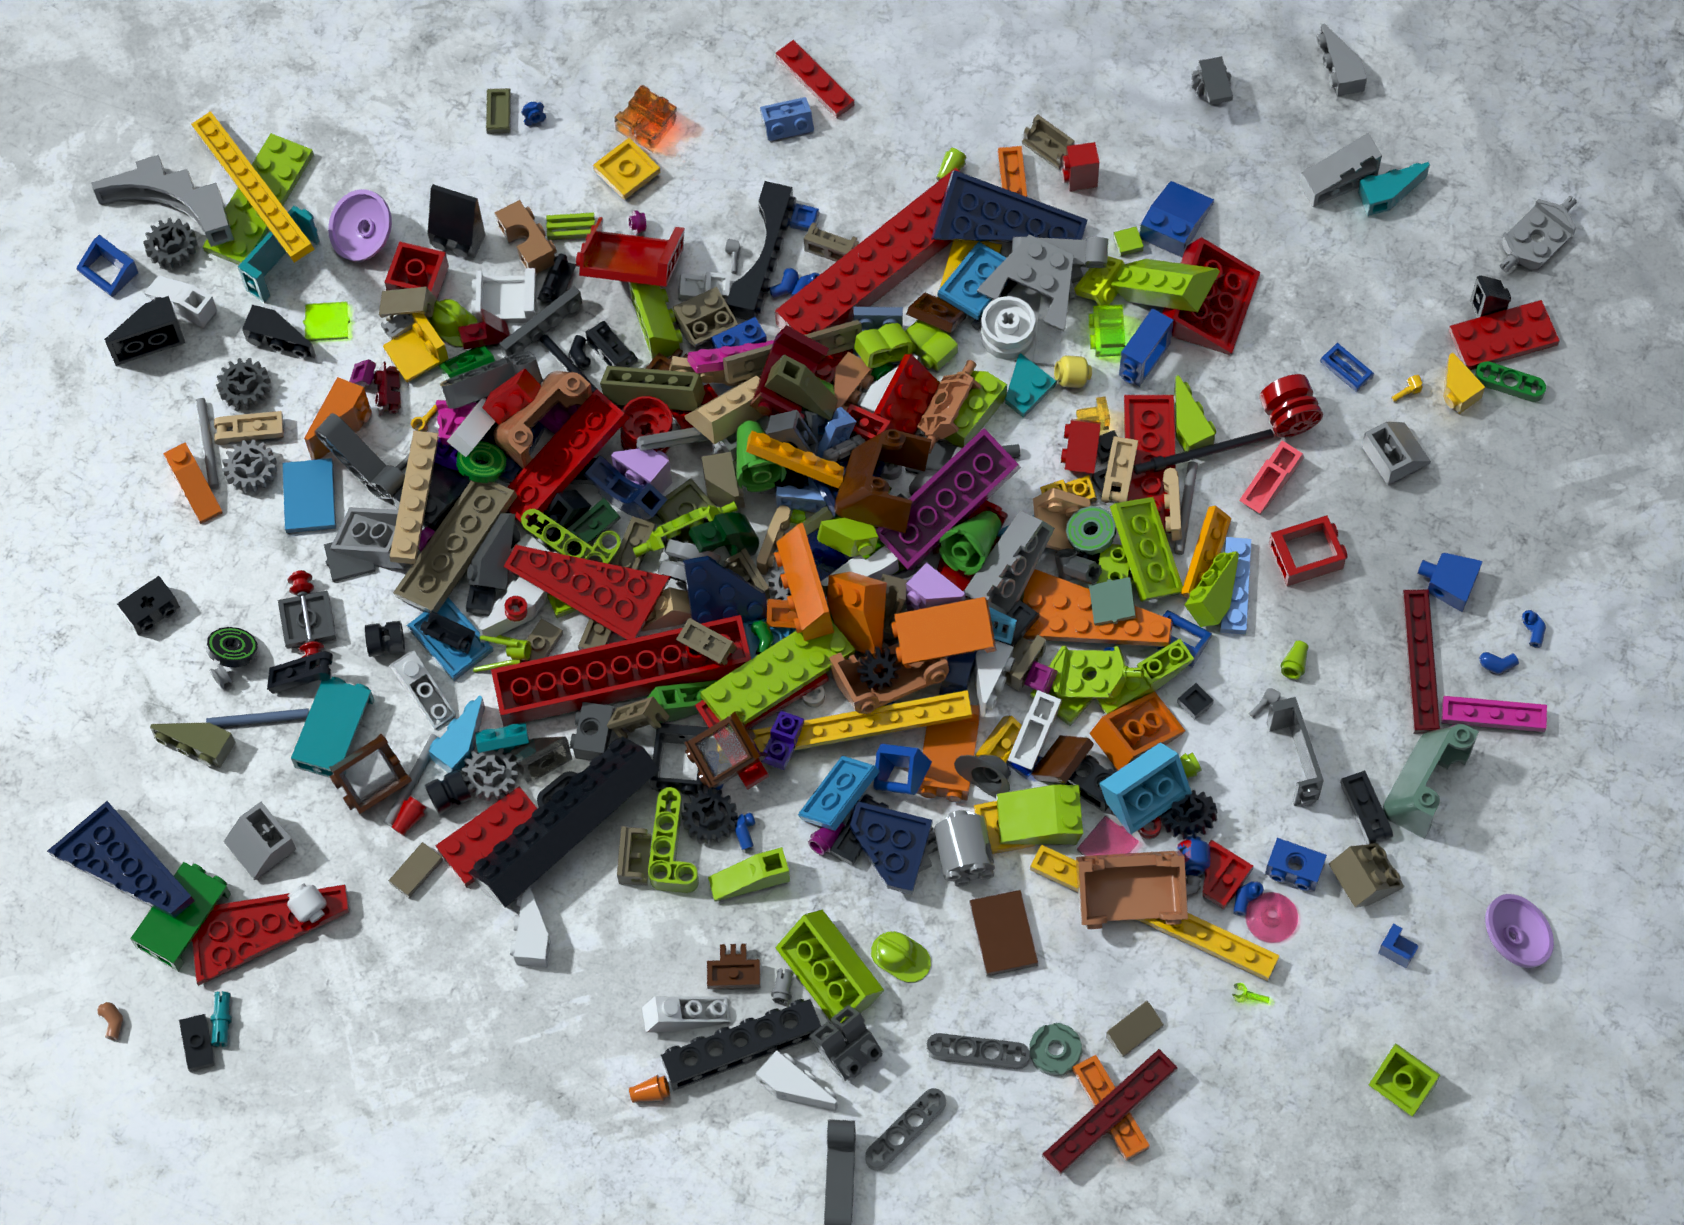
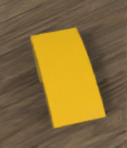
M1089 475L1067 483L1063 479L1040 487L1042 494L1052 488H1056L1088 498L1090 503L1097 501Z

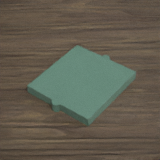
M1130 577L1113 581L1108 579L1107 582L1089 585L1095 626L1108 623L1117 624L1118 621L1136 618Z

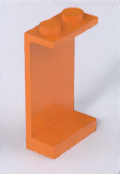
M986 597L894 614L896 622H892V631L894 637H898L900 647H896L898 662H903L906 669L911 668V663L979 650H985L986 653L997 651L989 604Z
M971 705L973 718L926 727L923 753L932 761V764L916 794H921L925 798L945 797L952 802L968 800L970 782L958 774L954 763L956 758L962 755L974 756L980 721L978 705Z

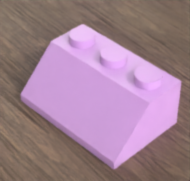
M925 563L906 583L907 612L965 601V592L928 563Z

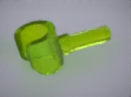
M793 510L790 519L791 523L798 525L806 520L803 511Z
M1243 983L1234 984L1235 989L1244 991L1241 995L1232 994L1236 1002H1244L1246 999L1269 1003L1270 997L1247 991Z

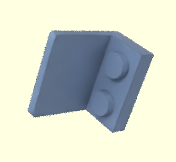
M854 307V321L858 320L861 322L862 331L878 330L882 326L891 323H899L903 327V307ZM853 348V355L861 358L857 351ZM889 361L888 363H891L892 365H899L901 361Z

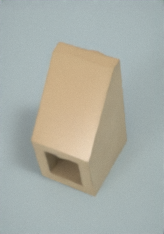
M672 587L665 589L641 631L677 626L691 618L688 591Z

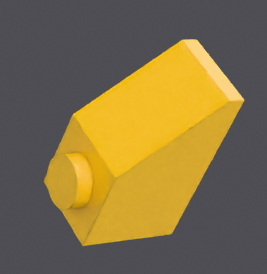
M1452 352L1449 354L1446 364L1443 397L1446 404L1460 414L1482 399L1485 386Z

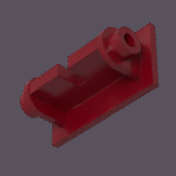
M383 361L379 370H376L374 374V384L377 385L378 389L375 395V406L378 407L379 416L383 414L384 410H389L391 414H397L401 408L400 392L391 391V389L399 390L400 372L395 366L386 368V362Z

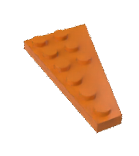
M1034 569L1025 587L1023 602L1039 613L1040 616L1024 634L1023 638L1034 640L1039 635L1047 641L1162 647L1170 645L1173 623L1169 618L1135 606L1136 618L1118 621L1117 624L1108 623L1095 626L1090 589Z

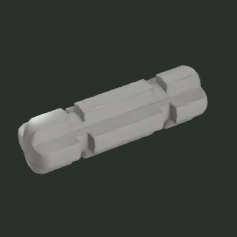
M856 435L833 446V448L825 450L823 452V459L836 462L851 455L855 447L866 441L861 435Z

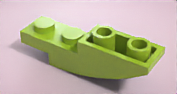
M1178 639L1137 664V668H1144V678H1129L1128 681H1125L1121 693L1116 698L1095 699L1107 715L1158 690L1192 663L1194 658L1183 641Z

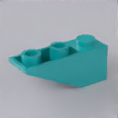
M1429 162L1415 163L1404 169H1392L1385 174L1370 175L1360 180L1358 194L1367 216L1389 211L1427 178L1430 167Z

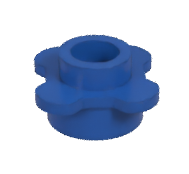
M533 101L523 107L521 113L525 117L524 124L526 126H531L533 123L542 122L546 119V114L543 113V103Z

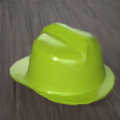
M452 299L436 300L433 315L428 320L441 338L456 347H463L458 327L478 323L474 315Z
M896 931L885 932L879 935L872 944L871 957L874 963L897 979L904 982H917L928 974L931 967V959L927 950L908 936Z

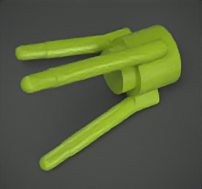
M481 635L480 640L507 645L506 654L512 660L475 667L473 671H487L522 663V660L527 661L531 656V642L502 635L497 637Z

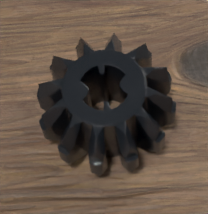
M875 646L873 654L869 649L865 650L868 657H859L858 659L863 664L857 667V672L862 674L860 676L861 682H867V686L870 689L876 684L879 690H883V683L885 682L889 687H892L893 684L890 679H899V675L894 671L901 669V665L895 663L897 655H890V649L887 647L882 653L879 646ZM877 664H882L884 668H880L881 672L876 673L874 667L877 668Z

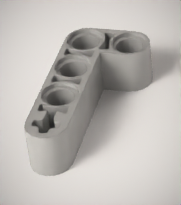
M1026 237L1013 238L1012 252ZM1087 237L1086 240L1038 238L1074 254L1073 267H1107L1108 238Z

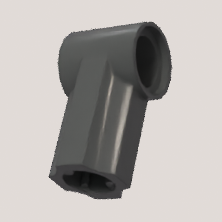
M1061 549L1055 553L1058 578L1066 581L1077 579L1089 584L1098 582L1102 574L1101 565L1095 561L1079 557L1075 549Z

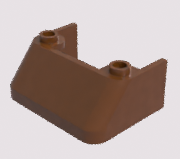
M889 429L855 447L852 450L843 476V482L836 497L834 506L836 514L843 518L906 533L913 500L889 495L890 486L888 482L882 478L874 477L873 472L877 460L925 472L932 439Z

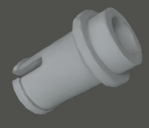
M782 968L777 970L775 988L771 991L772 1000L775 1003L787 1004L788 1000L792 998L790 988L794 972L789 969H785L784 973Z

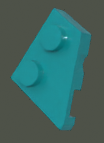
M1020 353L1005 398V404L1024 418L1056 386V380Z

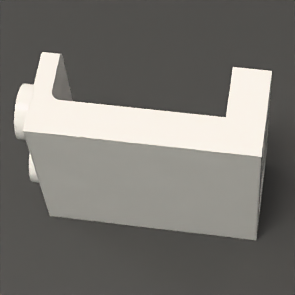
M525 268V276H483L482 270H477L476 279H472V292L476 293V300L471 301L472 315H476L478 323L482 322L481 309L505 320L506 323H526L536 315L537 276L535 268Z

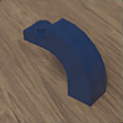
M601 455L597 456L582 474L599 489L598 493L603 498L633 517L643 520L651 519L667 501V498L650 483L639 485L632 482Z
M978 651L948 656L949 673L945 680L942 681L939 695L968 690Z

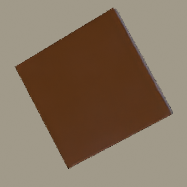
M926 292L908 307L906 313L910 317L949 333L967 317V314L943 299Z
M1059 735L1031 775L1040 781L1066 783L1094 746V743L1085 737Z

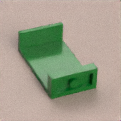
M184 861L174 874V877L195 901L176 918L152 907L130 938L136 948L178 972L184 964L180 956L221 896L227 899L231 896L225 880L216 875L212 878L205 874L206 871L201 866L195 863L191 866Z

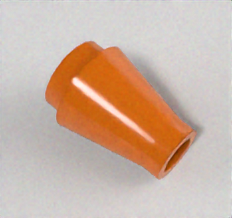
M656 1075L636 1086L629 1087V1093L633 1103L664 1101L666 1097H670V1088L666 1076L659 1077V1075Z

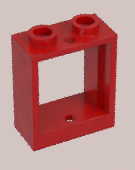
M1328 515L1270 534L1269 545L1287 587L1344 568L1345 560L1348 558L1347 551L1343 544L1340 545L1337 539V527L1335 523L1330 522ZM1323 530L1334 556L1296 568L1286 542Z

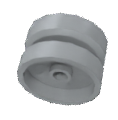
M668 539L664 552L668 556L678 559V562L670 560L661 561L657 573L686 583L683 560L710 556L719 564L721 556L710 551L699 553L694 544Z

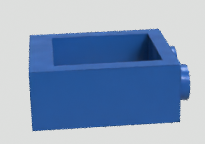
M1153 308L1121 351L1119 376L1125 382L1141 386L1171 344L1173 319Z

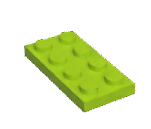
M1150 497L1111 505L1110 510L1140 601L1180 594L1183 585L1154 498Z

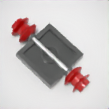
M299 570L293 572L287 579L288 583L293 585L289 588V592L296 596L278 600L286 649L300 647L299 652L305 654L303 656L305 657L321 652L324 649V645L320 642L335 640L336 634L328 591L310 593L314 590V585L308 582L313 577L310 573Z

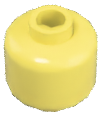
M1065 355L1060 361L1055 363L1054 378L1062 387L1082 388L1087 380H1090L1092 377V367L1088 365L1084 357Z

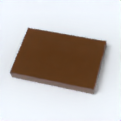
M1021 890L969 900L986 976L1038 966Z

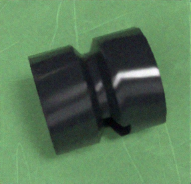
M401 620L386 622L385 626H381L380 623L365 625V639L369 657L382 656L385 651H388L390 654L405 653ZM384 636H390V640L385 642Z
M458 769L445 774L442 781L435 779L424 785L439 815L452 809L453 803L460 805L472 799Z

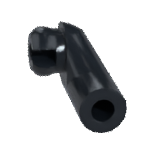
M576 335L568 355L577 367L587 369L591 359L583 352L586 338Z

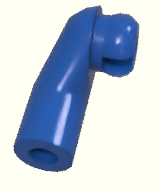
M1526 610L1522 614V620L1531 632L1529 645L1540 648L1542 647L1546 625L1537 613L1532 610Z
M1484 652L1479 657L1482 667L1496 674H1501L1519 664L1518 658L1514 653L1500 658L1489 652Z

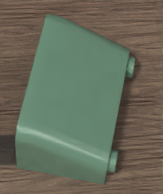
M1457 724L1423 734L1385 800L1383 811L1387 819L1425 839L1431 829V822L1440 802L1437 792L1425 785L1436 765L1447 770L1455 762H1461L1465 765L1472 753L1479 731L1464 724Z

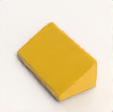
M1012 715L1004 716L975 755L977 757L981 755H994L1007 763L1022 725Z

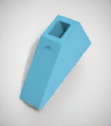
M480 695L475 700H471L465 706L463 714L458 719H453L449 723L447 731L441 738L437 737L430 745L429 754L431 760L447 773L456 769L460 773L462 768L466 766L464 760H472L471 752L474 751L476 744L475 733L479 732L485 709L483 698Z

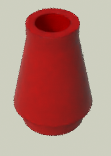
M410 796L407 801H403L391 828L404 836L425 815L424 811L427 807Z

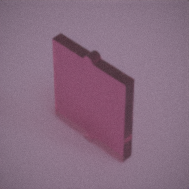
M1104 816L1079 845L1077 851L1084 856L1130 853L1139 841L1126 832L1123 826H1118L1107 816Z

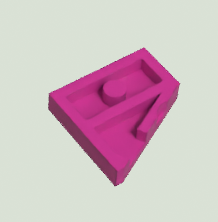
M445 400L436 401L439 414L437 416L440 427L438 429L439 439L443 445H450L447 440L478 403L472 402L458 408L449 409Z

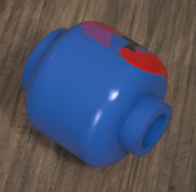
M1188 836L1185 841L1177 845V851H1180L1185 858V875H1203L1204 871L1210 867L1209 844L1202 841L1199 836L1195 839L1192 836Z

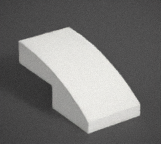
M706 272L705 276L681 273L679 277L678 299L688 300L714 287H717L722 297L727 299L730 292V275Z

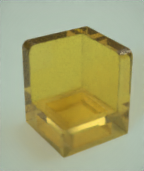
M1106 396L1096 398L1095 407L1076 410L1077 419L1101 422L1100 431L1108 430L1110 414Z

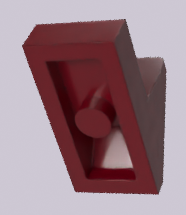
M481 309V323L458 327L463 349L501 343L510 336L506 321Z

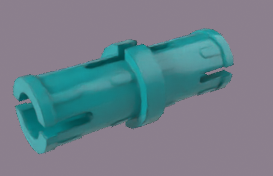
M220 991L214 993V1013L211 1015L210 1021L213 1023L211 1045L215 1047H220V1043H222V1047L228 1046V1027L232 1020L231 1015H229L231 997L229 992L222 991V996Z

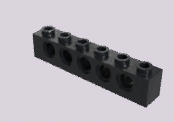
M811 999L793 1001L787 1008L781 1010L779 1008L771 1009L763 1017L757 1019L747 1018L741 1021L739 1026L731 1029L723 1027L712 1036L706 1038L704 1036L696 1037L688 1045L682 1047L677 1045L666 1049L665 1053L661 1054V1059L673 1091L774 1054L776 1050L779 1052L811 1040L809 1036L821 1027ZM787 1020H795L798 1023L794 1028L784 1026ZM763 1029H770L773 1032L767 1038L761 1037L759 1033ZM739 1038H744L748 1041L743 1047L734 1045V1042ZM715 1047L723 1050L719 1056H712L709 1052ZM688 1057L698 1059L697 1063L692 1066L686 1065L684 1061Z

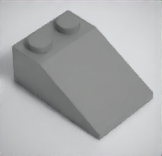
M349 507L330 549L384 568L404 569L406 563L390 562V552L398 510Z

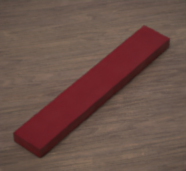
M1429 589L1403 590L1413 734H1425L1440 729Z
M1158 1049L1042 1154V1157L1061 1176L1174 1074L1178 1067Z

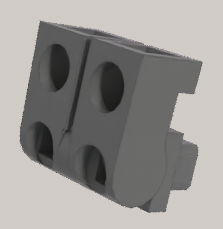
M850 1005L830 1019L833 1025L826 1022L809 1036L828 1065L845 1081L850 1077H857L862 1073V1068L870 1061L875 1062L882 1057L883 1051L871 1032L868 1031L861 1013ZM851 1016L843 1024L841 1023L844 1017ZM828 1032L830 1033L823 1040H820L823 1034Z

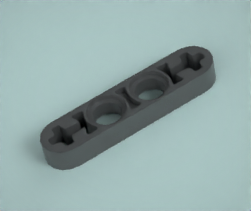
M935 1033L927 1040V1053L936 1060L1010 1069H1022L1026 1067L1030 1060L1028 1047L1020 1042ZM937 1041H941L942 1046L950 1047V1042H954L953 1054H949L950 1048H941L940 1052H936L935 1047L931 1045H936ZM962 1043H967L972 1047L973 1051L968 1056H962L957 1051L958 1046ZM989 1046L996 1047L999 1051V1055L994 1059H989L984 1055V1050ZM1003 1048H1007V1054L1012 1055L1016 1053V1050H1020L1021 1055L1025 1057H1021L1020 1061H1015L1014 1056L1006 1055V1061L1002 1060Z
M936 1088L925 1091L867 1149L865 1159L868 1167L875 1171L885 1169L943 1112L946 1106L945 1094ZM929 1097L933 1099L939 1097V1106L932 1105L928 1109V1114H930L928 1117L923 1109L929 1105ZM911 1114H919L923 1118V1122L921 1125L914 1127L909 1125L908 1117ZM894 1132H899L904 1136V1141L900 1145H893L889 1141V1136ZM884 1142L888 1149L882 1155L883 1162L878 1160L872 1162V1153L880 1154L884 1150L882 1145Z

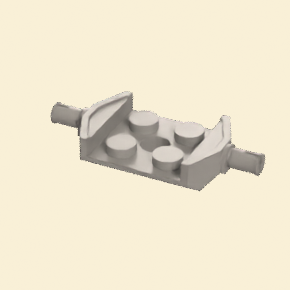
M1569 196L1561 205L1538 199L1535 206L1508 233L1504 232L1502 234V246L1509 256L1500 264L1501 270L1504 269V272H1508L1515 264H1520L1530 270L1539 269L1575 233L1576 226L1568 211L1577 204V200L1575 198L1572 200L1573 196ZM1538 234L1543 237V241L1535 242L1531 236Z

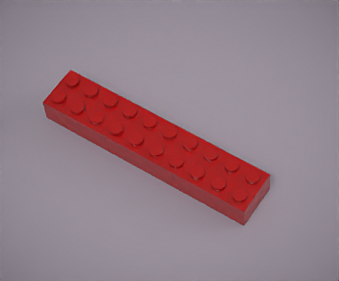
M952 171L775 310L776 325L781 330L787 325L806 335L854 320V307H871L950 244L953 240H931Z
M741 615L702 623L705 627L733 641L737 649L734 654L729 653L726 665H720L678 642L676 639L683 629L679 628L491 669L503 727L581 710L583 702L607 705L648 696L658 686L720 680L751 660Z

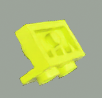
M1108 256L1106 268H1089L1074 288L1076 295L1096 301L1099 308L1105 311L1118 294L1111 284L1121 266L1124 265L1123 260Z

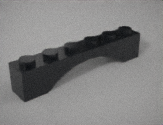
M764 182L758 203L759 214L766 228L765 244L760 257L753 267L743 277L732 283L726 303L735 318L749 320L754 317L757 318L758 313L762 314L764 308V300L762 298L764 293L769 292L771 285L769 276L771 272H775L777 266L776 253L782 250L784 242L782 234L783 231H788L790 223L788 215L790 211H794L796 197H793V187Z

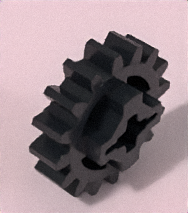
M709 788L708 794H704L700 789L698 790L699 796L697 798L693 795L689 796L691 804L684 803V810L687 812H682L681 814L682 820H685L683 827L684 829H690L688 831L690 838L697 835L698 843H701L703 839H707L708 845H711L712 839L715 838L718 843H721L722 835L729 838V829H736V823L734 822L738 819V813L734 812L737 810L736 804H730V795L723 798L722 790H719L717 794H713L712 788ZM721 806H723L726 810L727 816H725V814L720 811ZM693 817H695V820L700 821L699 827L694 823Z
M1192 790V794H1187L1184 799L1173 802L1172 807L1160 816L1166 832H1172L1173 837L1182 834L1183 839H1186L1188 835H1192L1193 839L1197 837L1196 833L1199 832L1205 835V828L1212 829L1214 827L1213 822L1217 821L1216 814L1218 812L1211 796L1206 797L1205 792L1196 795V791Z

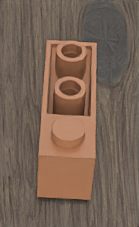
M850 352L845 355L835 370L833 388L838 401L834 413L839 407L847 411L850 404L856 405L864 388L867 390L874 379L871 375L873 368H868L861 358Z

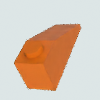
M186 442L164 452L163 455L200 524L222 514L223 512Z

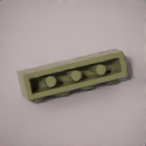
M607 366L600 382L603 394L615 405H626L637 397L651 396L663 401L669 409L694 411L701 407L706 394L701 375L695 372Z

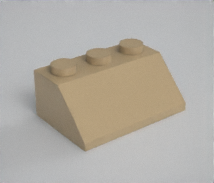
M755 376L688 413L685 415V419L713 444L722 441L737 432V428L743 422L749 420L756 421L765 416L750 407L760 378Z

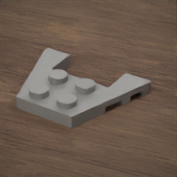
M1028 235L979 286L977 293L995 300L1000 297L1008 279L1054 299L1044 319V323L1064 332L1074 254L1032 235Z

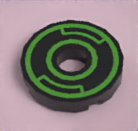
M224 627L213 631L209 635L206 652L209 658L213 661L214 659L220 661L222 666L242 667L249 664L250 660L255 659L258 643L255 637L246 630L236 627ZM228 646L236 647V649H230Z

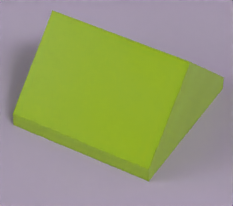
M1395 1043L1368 1085L1413 1117L1435 1088L1440 1074Z

